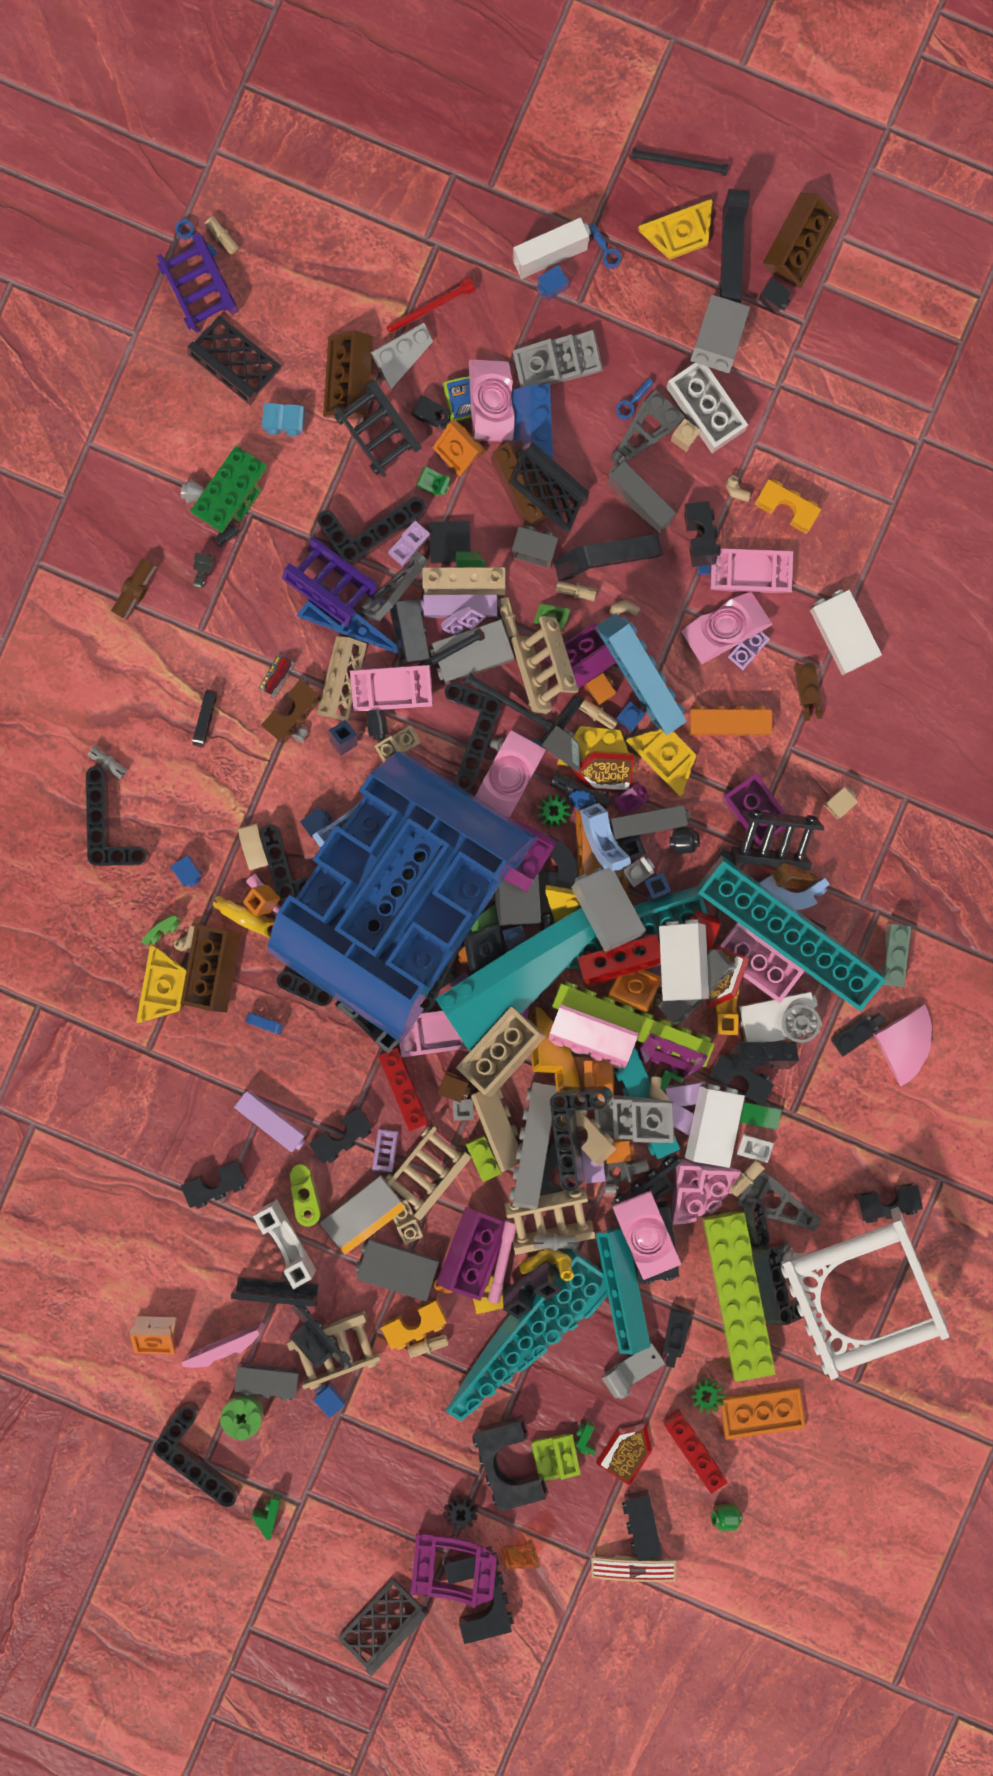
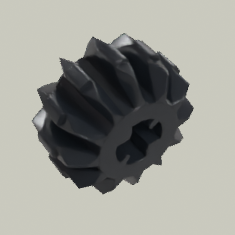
M459 1494L456 1495V1501L453 1498H449L450 1504H445L444 1509L447 1511L444 1513V1518L448 1519V1526L454 1523L455 1530L458 1529V1526H461L463 1531L466 1530V1524L472 1527V1520H477L478 1518L475 1514L478 1512V1507L473 1506L475 1504L474 1499L468 1501V1495L461 1499ZM460 1510L462 1512V1510H464L465 1514L462 1515L460 1513V1515H458L457 1511Z

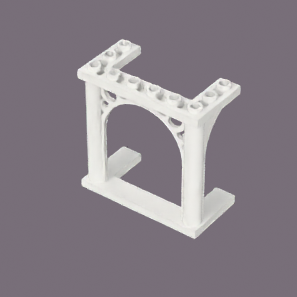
M899 1207L891 1209L893 1220L891 1224L813 1252L795 1253L793 1248L789 1247L784 1256H782V1273L785 1279L789 1278L791 1285L789 1289L793 1298L797 1297L799 1314L801 1317L805 1316L807 1324H805L806 1331L809 1336H813L815 1343H813L814 1350L817 1355H821L822 1369L825 1375L829 1374L831 1380L838 1378L841 1371L938 1336L941 1337V1340L950 1338L945 1316L939 1302H936L908 1236L907 1225ZM901 1241L932 1318L873 1339H855L840 1333L829 1323L821 1306V1289L827 1275L836 1266L847 1260ZM820 1269H823V1274L819 1276L813 1270L818 1272ZM807 1276L813 1277L817 1280L818 1285L816 1287H809L804 1284L803 1279ZM807 1292H814L816 1298L810 1299L811 1295ZM819 1312L822 1314V1316L816 1317V1313ZM830 1330L832 1335L827 1339L826 1342L827 1334L826 1332L824 1333V1331ZM835 1338H840L843 1342L841 1349L835 1351L832 1344ZM847 1343H852L855 1346L849 1347V1351H846Z

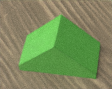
M540 604L533 623L540 625L539 617L541 616L555 617L559 624L560 632L563 633L570 609Z

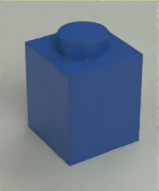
M559 265L538 277L536 288L541 297L545 296L547 301L567 290L569 281Z
M629 702L616 720L632 732L646 714Z
M188 855L170 866L184 887L190 886L193 888L201 882L200 878L204 876L191 856Z
M331 1382L327 1385L323 1383L315 1390L316 1395L313 1400L328 1418L332 1417L346 1403V1399Z

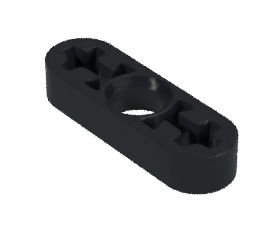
M210 689L205 691L193 737V746L200 748L205 746L217 700V691Z
M750 1196L744 1204L750 1244L753 1247L767 1246L770 1237L764 1202L760 1198Z

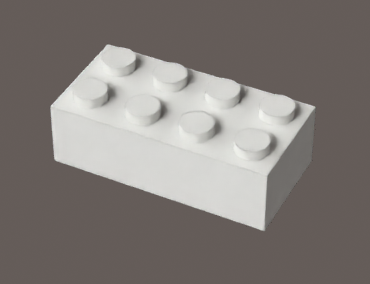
M694 363L668 381L666 388L690 423L701 430L699 436L711 453H714L746 430L747 422L708 366Z

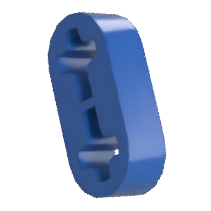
M248 1012L245 1022L279 1035H281L284 1027L282 1023L252 1012Z

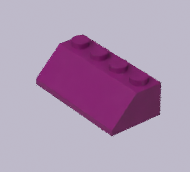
M465 1207L436 1284L450 1291L481 1301L501 1248L505 1222Z

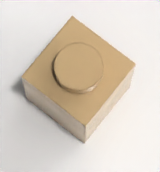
M684 418L673 433L670 441L687 452L698 438L701 430Z
M843 787L823 805L836 819H840L858 801L855 799L857 797L850 788L846 789Z

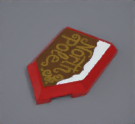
M593 751L580 763L579 772L573 769L572 771L591 789L626 791L632 785L634 754Z
M713 944L712 950H722L737 968L709 995V999H706L709 1008H713L737 996L750 958Z
M646 1422L618 1428L596 1461L601 1468L628 1485L632 1483L652 1452Z

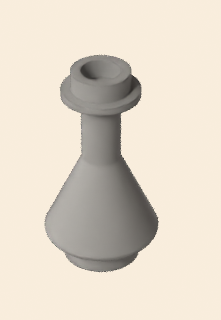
M190 479L188 483L183 482L181 498L185 499L186 503L195 502L205 488Z

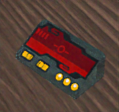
M278 654L260 684L259 689L277 698L296 663Z

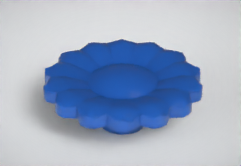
M584 790L572 791L569 794V802L576 809L582 810L596 803L594 796Z

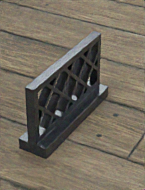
M220 315L195 342L192 341L187 346L188 355L250 406L255 401V397L281 370V365ZM221 324L227 329V334L215 335L214 329ZM239 338L242 341V347L230 348V339ZM215 339H227L228 348H216ZM204 340H213L214 348L205 349L200 344ZM243 351L244 360L232 361L231 352ZM245 351L256 352L258 360H246ZM229 352V361H219L217 353ZM258 364L259 373L247 374V365ZM261 364H270L274 369L270 373H262ZM244 365L245 374H235L232 366ZM248 378H260V384L256 389L248 384Z
M531 441L519 448L517 452L519 458L508 482L565 532H569L581 503L588 497L589 491ZM524 461L530 466V470H526ZM530 473L533 475L534 484H530L528 477ZM522 474L525 485H522L517 480L518 475ZM539 475L545 479V482L541 483ZM542 486H547L549 496L545 497ZM533 487L537 488L538 498L533 494ZM553 487L559 491L560 495H555ZM557 499H561L564 509H559ZM546 500H551L554 510L548 507ZM568 500L574 505L573 508L569 507ZM565 512L567 523L562 519L561 513Z
M238 1276L237 1285L231 1292V1299L313 1307L317 1305L319 1284L304 1283L293 1289L289 1281Z
M393 1578L342 1633L338 1640L364 1665L365 1671L372 1676L426 1618L430 1611L425 1606L422 1607ZM392 1585L399 1590V1599L388 1598V1590ZM377 1602H385L386 1614H375V1604ZM389 1602L400 1603V1614H389ZM403 1602H410L416 1608L412 1614H403ZM363 1617H372V1629H361V1619ZM375 1617H386V1629H375ZM389 1617H400V1627L398 1629H389ZM358 1623V1629H353ZM349 1632H358V1644H351L345 1636ZM361 1632H372V1644H361ZM375 1632H386V1642L384 1644H375ZM361 1647H372V1657L368 1661L362 1656Z

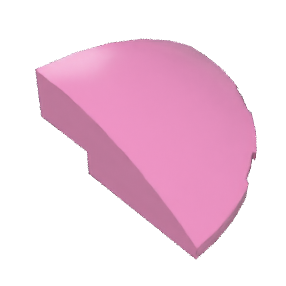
M925 1004L873 1033L900 1087L908 1083L920 1071L931 1048L932 1024Z
M679 1159L681 1163L675 1167L673 1177L672 1224L695 1222L697 1217L705 1213L712 1214L722 1206V1200L728 1193L732 1194L729 1188L740 1177L741 1171L731 1167L693 1162L689 1159Z

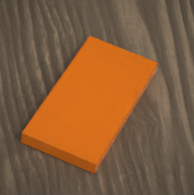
M799 1386L721 1398L725 1403L724 1406H720L726 1440L806 1428Z

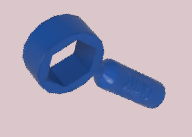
M180 220L175 227L178 237L182 240L193 239L192 236H194L195 230L192 223L188 220ZM187 224L191 227L190 233L182 235L179 232L180 227ZM207 243L213 257H215L218 251Z
M595 223L589 226L591 234L599 247L605 251L603 264L609 269L617 268L621 262L620 252L616 249H608L606 241ZM608 254H615L618 261L615 264H609L606 257Z
M648 378L634 393L633 399L630 402L624 400L618 403L616 415L619 419L629 420L633 416V404L635 401H639L654 384L651 379ZM622 405L630 407L631 412L628 416L620 414L619 408Z

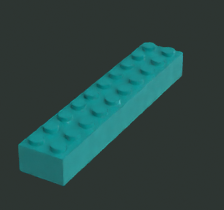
M722 855L696 887L698 894L860 1012L886 981L883 973Z

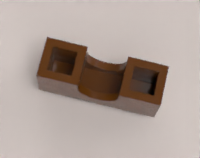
M301 679L287 694L295 702L294 712L289 716H281L273 710L261 725L281 743L284 740L287 742L294 734L292 730L296 725L301 726L307 719L305 715L310 709L313 711L320 703L319 694Z
M446 1070L437 1094L461 1103L462 1098L467 1099L471 1084L468 1083L469 1080L465 1076Z

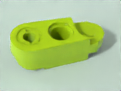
M297 1164L290 1173L295 1216L301 1225L312 1226L318 1222L321 1216L320 1201L311 1170L305 1164ZM302 1188L308 1189L310 1196L303 1198L299 1190ZM309 1210L312 1213V1216L310 1218H306L304 1213L305 1211Z

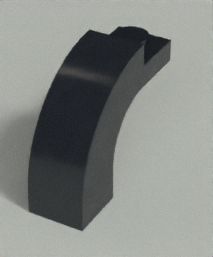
M548 835V837L557 841L550 854L558 867L555 887L572 890L571 887L578 877L575 858L563 842Z
M340 1001L335 1003L341 1011L356 1022L388 1054L399 1043L398 1040Z

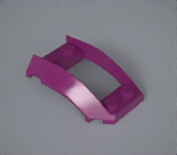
M507 817L538 837L517 870L511 868L504 878L506 882L516 885L527 893L556 846L557 841L520 821Z
M649 1033L646 1041L639 1043L638 1046L644 1063L650 1060L661 1064L663 1061L669 1064L668 1068L678 1072H680V1069H683L682 1078H686L700 1070L708 1058L706 1054L653 1033ZM672 1052H675L677 1054H680V1057L678 1058L671 1054Z
M416 1533L411 1595L421 1594L427 1595V1597L449 1599L476 1608L477 1605L493 1599L497 1557L483 1546L466 1540ZM436 1547L455 1549L476 1555L473 1589L456 1584L449 1585L446 1582L433 1581Z

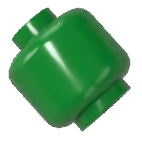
M718 1504L711 1512V1523L720 1532L736 1531L743 1521L742 1512L738 1510L735 1504Z

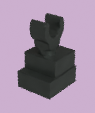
M195 553L193 569L198 571V573L196 574L193 586L203 589L206 573L212 575L217 559L201 553Z

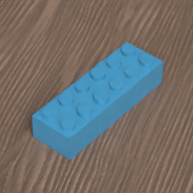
M615 613L596 626V630L652 722L666 735L686 723L684 708L674 700L676 698L675 693L670 687L667 688L665 685L667 681L661 671H657L655 668L657 665L656 661L651 655L648 656L646 653V644L635 635L638 631L633 623L628 622L625 617L621 618Z

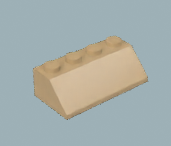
M510 1007L456 1068L482 1094L492 1097L546 1036L513 1007Z
M500 1088L492 1097L485 1096L479 1090L471 1092L472 1100L502 1173L519 1164L520 1160L516 1159L517 1149L522 1147V1143L518 1144L516 1136H519L515 1124L510 1125L508 1118L511 1117L507 1105L503 1106L501 1099L504 1097Z

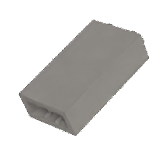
M711 295L690 361L729 373L750 307Z
M501 620L478 627L484 632V640H478L438 662L440 668L437 669L440 680L444 679L445 684L467 677L469 672L477 674L514 661V655ZM478 628L432 643L431 655L434 656L472 635Z
M599 867L593 871V874L589 876L583 874L575 879L576 882L571 888L605 952L640 937L646 931L616 873L610 868L604 869Z

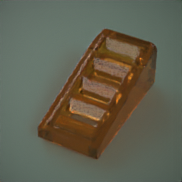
M783 863L772 873L777 886L805 890L817 879L815 874L787 863Z

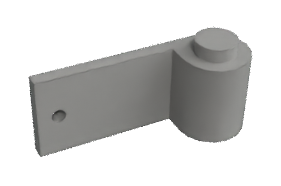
M650 1343V1348L631 1355L601 1376V1379L614 1398H625L630 1394L629 1390L634 1383L665 1365V1361L653 1343Z

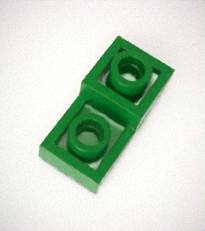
M743 1102L739 1122L778 1130L782 1110Z

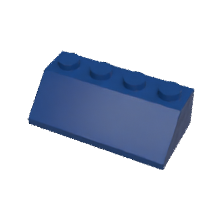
M550 384L528 385L512 390L511 399L514 411L513 441L522 440L524 445L533 441L553 459Z

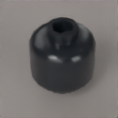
M692 827L675 829L673 836L669 837L670 848H674L675 852L679 855L694 853L697 847H700L698 831H695Z

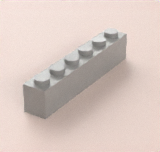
M533 1082L532 1088L527 1089L526 1100H529L528 1108L524 1107L523 1120H526L525 1128L521 1127L519 1136L523 1143L522 1147L517 1149L516 1159L520 1161L519 1167H514L513 1179L516 1180L515 1188L511 1187L509 1197L510 1200H513L512 1206L537 1210L552 1122L550 1099L556 1093V1086Z

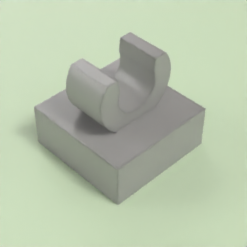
M462 1099L461 1103L453 1100L454 1121L474 1120L472 1099Z

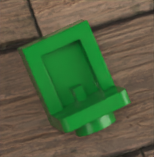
M424 466L415 485L434 496H443L450 487L449 481L451 477L443 476Z
M663 1069L661 1076H656L662 1078L660 1089L665 1092L671 1078L682 1083L684 1079L680 1077L681 1073L673 1069H669V1071Z
M587 1419L584 1425L580 1424L577 1429L576 1447L585 1455H589V1453L595 1455L596 1447L588 1443L594 1430V1423Z

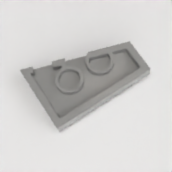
M420 323L370 352L389 389L393 388L433 342L424 323Z

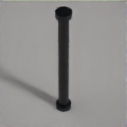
M633 147L631 160L636 158L721 173L722 176H726L728 164L726 163L720 165L640 151Z
M478 628L472 635L418 665H430L431 667L472 643L484 640V632Z
M469 672L464 681L465 684H471L486 694L496 697L503 704L544 727L545 731H549L553 724L551 719L547 720L532 712L530 709L475 678L474 674Z

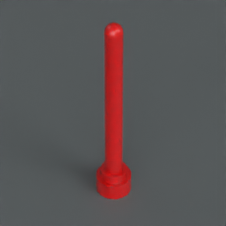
M470 277L462 279L459 286L389 324L387 331L393 332L461 294L465 295L468 293L469 295L475 292L476 289Z

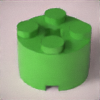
M240 1394L232 1396L221 1413L220 1424L226 1434L242 1441L255 1435L264 1419L262 1402L253 1394L250 1396ZM245 1414V1418L242 1419L239 1417L240 1415Z

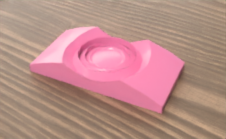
M470 359L469 379L473 439L475 441H513L514 411L511 399L513 381L509 362Z
M720 549V556H717L716 564L711 565L710 590L791 593L793 551Z
M749 592L730 599L721 608L712 613L700 616L684 628L681 633L702 665L772 626V622L753 593Z
M430 665L350 671L354 711L433 706Z
M510 730L475 797L504 816L510 817L546 749Z
M443 1010L421 1013L403 1042L400 1043L401 1057L467 1049Z
M651 1191L612 1206L643 1280L682 1265Z
M260 1322L192 1351L186 1355L181 1363L183 1367H207L213 1361L227 1357L235 1352L241 1353L259 1336L264 1324Z

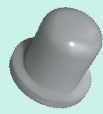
M300 727L296 734L292 736L296 741L304 743L308 731Z
M493 738L490 740L489 746L499 752L505 740L503 738Z
M617 1182L605 1185L606 1194H615V1196L618 1194L619 1186Z

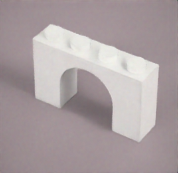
M276 1199L260 1208L253 1217L263 1234L269 1232L277 1243L286 1264L284 1273L292 1288L295 1289L311 1280L316 1269Z

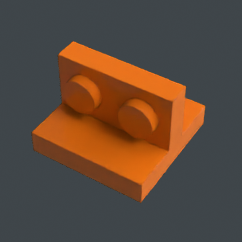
M455 420L447 425L432 447L459 476L465 474L471 464L481 458L487 451L478 441L473 439V436L460 422L457 423Z
M645 970L618 977L609 993V998L647 1013L654 1006L656 993L662 983V977Z
M573 1056L580 1087L606 1086L612 1091L614 1097V1067L607 1061H597L590 1056ZM597 1094L598 1098H604L603 1095Z
M135 1316L134 1327H130L129 1334L134 1353L175 1355L176 1317Z

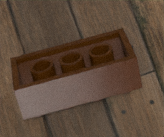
M800 192L763 261L765 267L773 275L797 288H802L839 218L819 194Z
M353 330L328 337L323 417L334 418L335 412L333 408L335 406L343 411L366 393L368 388L365 384L370 381L372 355L370 352L373 349V336ZM369 401L347 417V419L368 417Z
M522 440L509 441L493 451L490 460L522 527L527 525L534 528L549 517L508 482L519 458L517 452L519 448L524 446ZM524 461L526 470H530V466ZM530 473L528 474L530 484H534L533 475ZM522 474L518 475L517 480L522 485H525ZM542 486L543 491H544V494H545V497H547L548 494H547V492H546L544 486ZM533 487V494L538 498L537 488ZM546 500L548 507L554 510L551 500Z
M195 924L180 1004L208 1011L227 1013L241 932Z

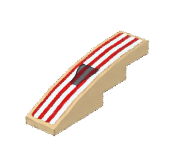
M594 1555L591 1558L592 1578L635 1582L677 1581L676 1559L654 1557L638 1561L637 1556L628 1557L615 1555L614 1557Z

